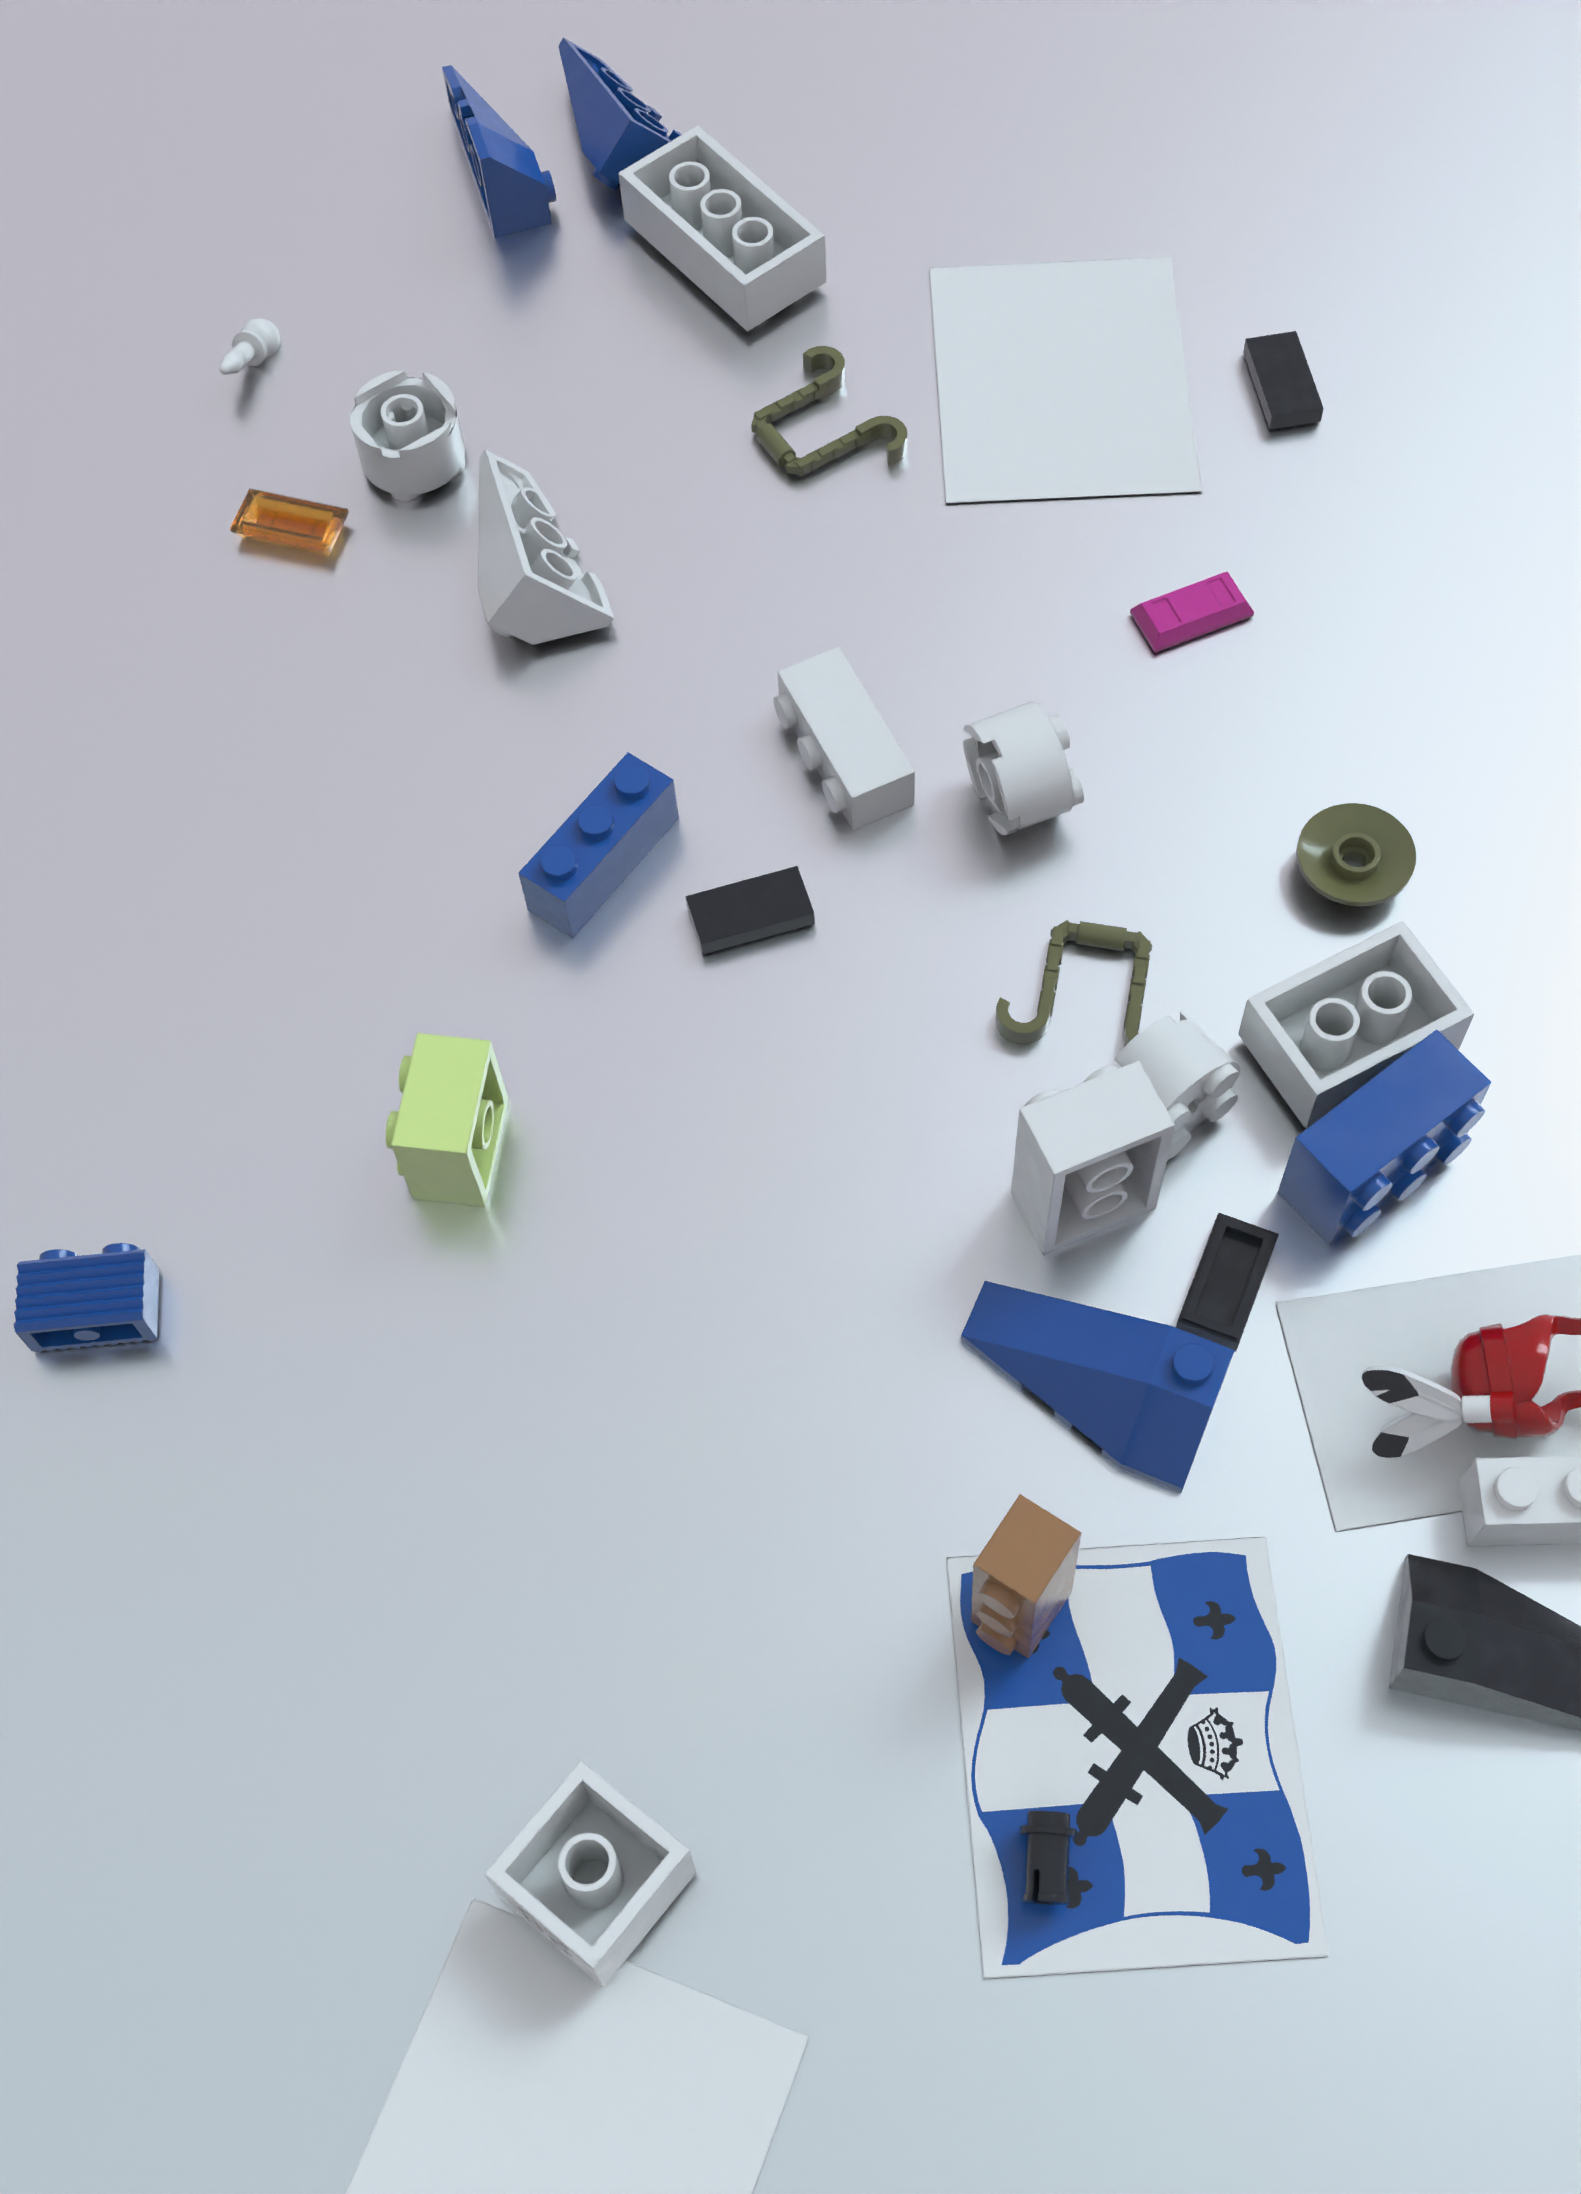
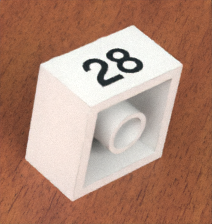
M580 1761L486 1871L485 1876L496 1895L600 1986L604 1987L696 1874V1869L690 1850L583 1761Z

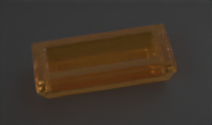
M249 488L230 527V531L245 538L329 555L349 511L346 508Z

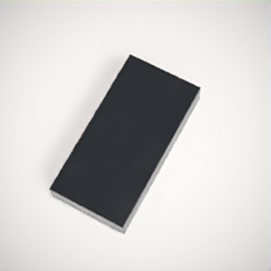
M1292 331L1246 338L1243 353L1269 429L1321 422L1324 408L1297 332Z
M798 866L685 896L687 909L702 955L815 924L814 911Z
M1218 1212L1179 1315L1176 1328L1226 1346L1236 1352L1279 1234Z

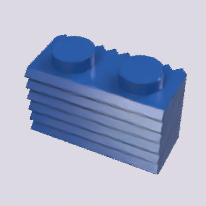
M114 1243L105 1246L102 1249V1254L81 1256L69 1250L53 1249L41 1253L39 1260L21 1261L17 1264L18 1275L16 1279L18 1285L15 1288L17 1298L15 1299L16 1310L14 1311L16 1321L13 1325L15 1333L31 1351L40 1353L43 1350H66L69 1347L78 1349L81 1346L90 1348L93 1345H116L119 1342L128 1344L131 1341L140 1343L144 1340L154 1341L157 1339L159 1268L146 1249L141 1250L139 1247L128 1243Z

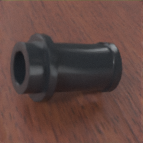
M1054 1811L1027 1812V1825L1020 1826V1835L1027 1836L1026 1886L1023 1902L1055 1905L1056 1902L1058 1905H1069V1839L1077 1837V1829L1070 1828V1814Z

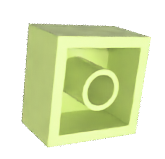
M417 1033L412 1056L405 1055L401 1061L399 1089L403 1095L399 1111H391L386 1125V1146L389 1149H393L397 1159L398 1174L404 1176L413 1199L486 1207L508 1102V1095L492 1043L489 1040Z

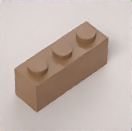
M1019 1494L973 1564L971 1622L979 1626L976 1634L993 1649L1005 1655H1011L1013 1650H1016L1029 1659L1072 1592L1082 1532Z

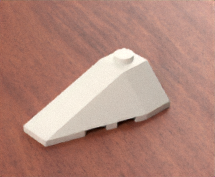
M485 449L479 461L478 593L487 624L504 637L510 638L515 636L532 645L608 627L614 620V616L602 583L595 573L587 571L584 575L575 561V557L580 552L573 539L564 537L551 524L556 513L530 473Z

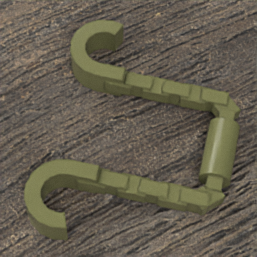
M816 346L804 352L803 369L811 373L821 368L829 369L830 371L815 378L811 384L754 413L751 429L752 432L756 433V439L780 467L786 468V473L800 475V477L846 454L859 446L862 448L881 438L892 440V442L886 443L888 466L898 463L907 453V428L903 422L891 416L871 418L857 425L855 430L802 458L796 457L794 449L776 428L769 424L816 399L822 400L842 388L845 382V359L841 352L829 346Z
M1068 920L1058 926H1054L1050 932L1052 939L1049 941L1047 965H1045L1043 990L1040 992L1037 1016L1027 1023L1015 1021L1009 1014L1010 1002L1000 997L996 1005L995 1017L996 1028L1000 1035L1009 1042L1027 1045L1040 1040L1046 1034L1050 1016L1053 1013L1056 994L1054 991L1057 989L1060 972L1059 965H1061L1064 943L1068 940L1077 941L1076 944L1119 951H1124V948L1132 949L1135 952L1132 971L1133 978H1131L1128 996L1129 1004H1127L1124 1022L1125 1047L1139 1034L1138 1030L1142 1012L1141 1004H1143L1146 986L1145 978H1147L1150 960L1149 952L1152 951L1153 946L1150 943L1151 941L1141 931L1137 933L1130 932L1124 927L1080 921V924L1070 923Z

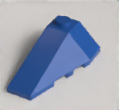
M563 38L558 47L582 152L595 167L592 174L606 186L618 190L620 186L618 173L682 134L673 130L670 136L667 135L668 130L659 122L662 116L653 107L646 105L632 94L634 89L603 60Z
M452 65L442 67L449 107L494 238L552 224L549 203L556 201V193L550 171H540L534 151Z
M984 1281L961 1334V1341L1018 1387H1026L1051 1407L1055 1411L1054 1416L1070 1429L1074 1426L1103 1449L1102 1454L1117 1467L1181 1493L1235 1351L1170 1325Z

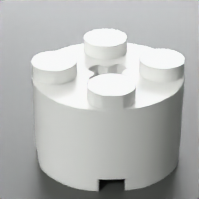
M405 370L379 375L363 385L354 397L356 405L352 414H349V422L361 465L367 478L375 486L390 492L394 499L401 502H410L418 498L420 494L435 490L446 484L453 477L461 474L466 467L464 439L455 399L450 388L434 375L422 372L424 379L407 377Z
M1030 701L965 725L963 731L972 736L963 740V749L970 777L979 800L988 798L994 803L998 812L989 815L988 818L1001 835L1005 836L1072 810L1073 806L1083 803L1084 791L1076 772L1072 769L1069 770L1063 751L1070 748V738L1067 728L1059 715L1048 718L1040 704Z
M1180 1011V1022L1176 1023L1169 1015L1153 1022L1136 1035L1114 1058L1121 1067L1138 1060L1140 1061L1171 1116L1175 1128L1167 1160L1177 1155L1191 1139L1190 1132L1206 1118L1211 1122L1219 1120L1229 1112L1238 1100V1095L1231 1088L1239 1077V1064L1186 1011Z

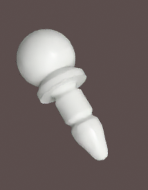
M254 318L246 322L241 331L234 336L232 349L223 356L219 367L220 373L223 375L238 373L246 365L258 366L265 358L275 354L281 345V336L278 328L271 321L264 318Z

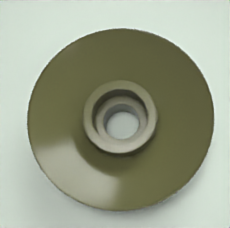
M1361 803L1333 805L1315 814L1301 830L1296 848L1297 863L1308 884L1324 897L1349 906H1371L1394 898L1408 885L1417 861L1415 843L1407 828L1396 817L1385 810ZM1345 862H1356L1361 867H1353L1346 864Z

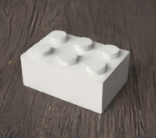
M1402 920L1247 998L1238 1035L1304 1128L1307 1129L1436 1029L1459 1050L1475 1013Z
M1139 1060L1121 1068L1115 1065L1100 1068L1090 1074L1084 1083L1061 1092L1057 1089L1043 1091L1032 1097L1024 1107L1019 1108L1011 1194L1043 1255L1156 1209L1175 1124Z

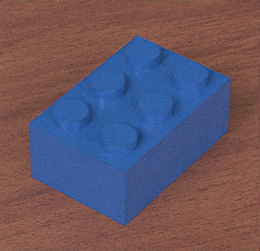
M1436 1029L1295 1138L1277 1193L1329 1246L1346 1232L1352 1237L1360 1235L1380 1215L1381 1210L1378 1208L1393 1195L1399 1201L1407 1198L1427 1177V1174L1424 1172L1438 1160L1447 1165L1464 1152L1472 1141V1138L1468 1135L1469 1130L1481 1120L1486 1112L1481 1104L1492 1081Z

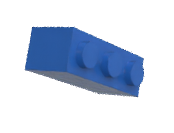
M627 752L519 871L518 874L527 910L573 939L678 821L679 813L674 779Z

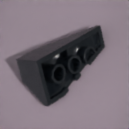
M1407 1554L1403 1571L1389 1688L1581 1731V1626L1476 1568Z

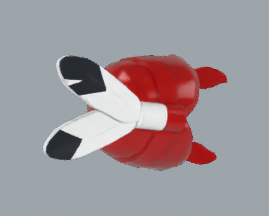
M1543 1314L1514 1327L1503 1329L1502 1324L1499 1323L1480 1327L1479 1331L1468 1333L1460 1339L1454 1350L1451 1364L1452 1391L1409 1371L1393 1366H1372L1366 1368L1362 1373V1381L1375 1397L1391 1405L1409 1411L1380 1429L1373 1441V1453L1385 1458L1403 1457L1447 1435L1459 1427L1463 1421L1477 1431L1493 1433L1494 1437L1517 1439L1547 1437L1554 1434L1562 1426L1566 1413L1569 1410L1581 1407V1390L1564 1392L1542 1407L1534 1403L1532 1399L1542 1385L1553 1337L1557 1334L1581 1335V1318Z

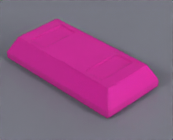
M1228 571L1142 602L1131 608L1130 614L1154 653L1252 617L1254 616V611Z

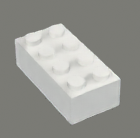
M699 125L618 173L624 220L747 332L827 282L825 235Z

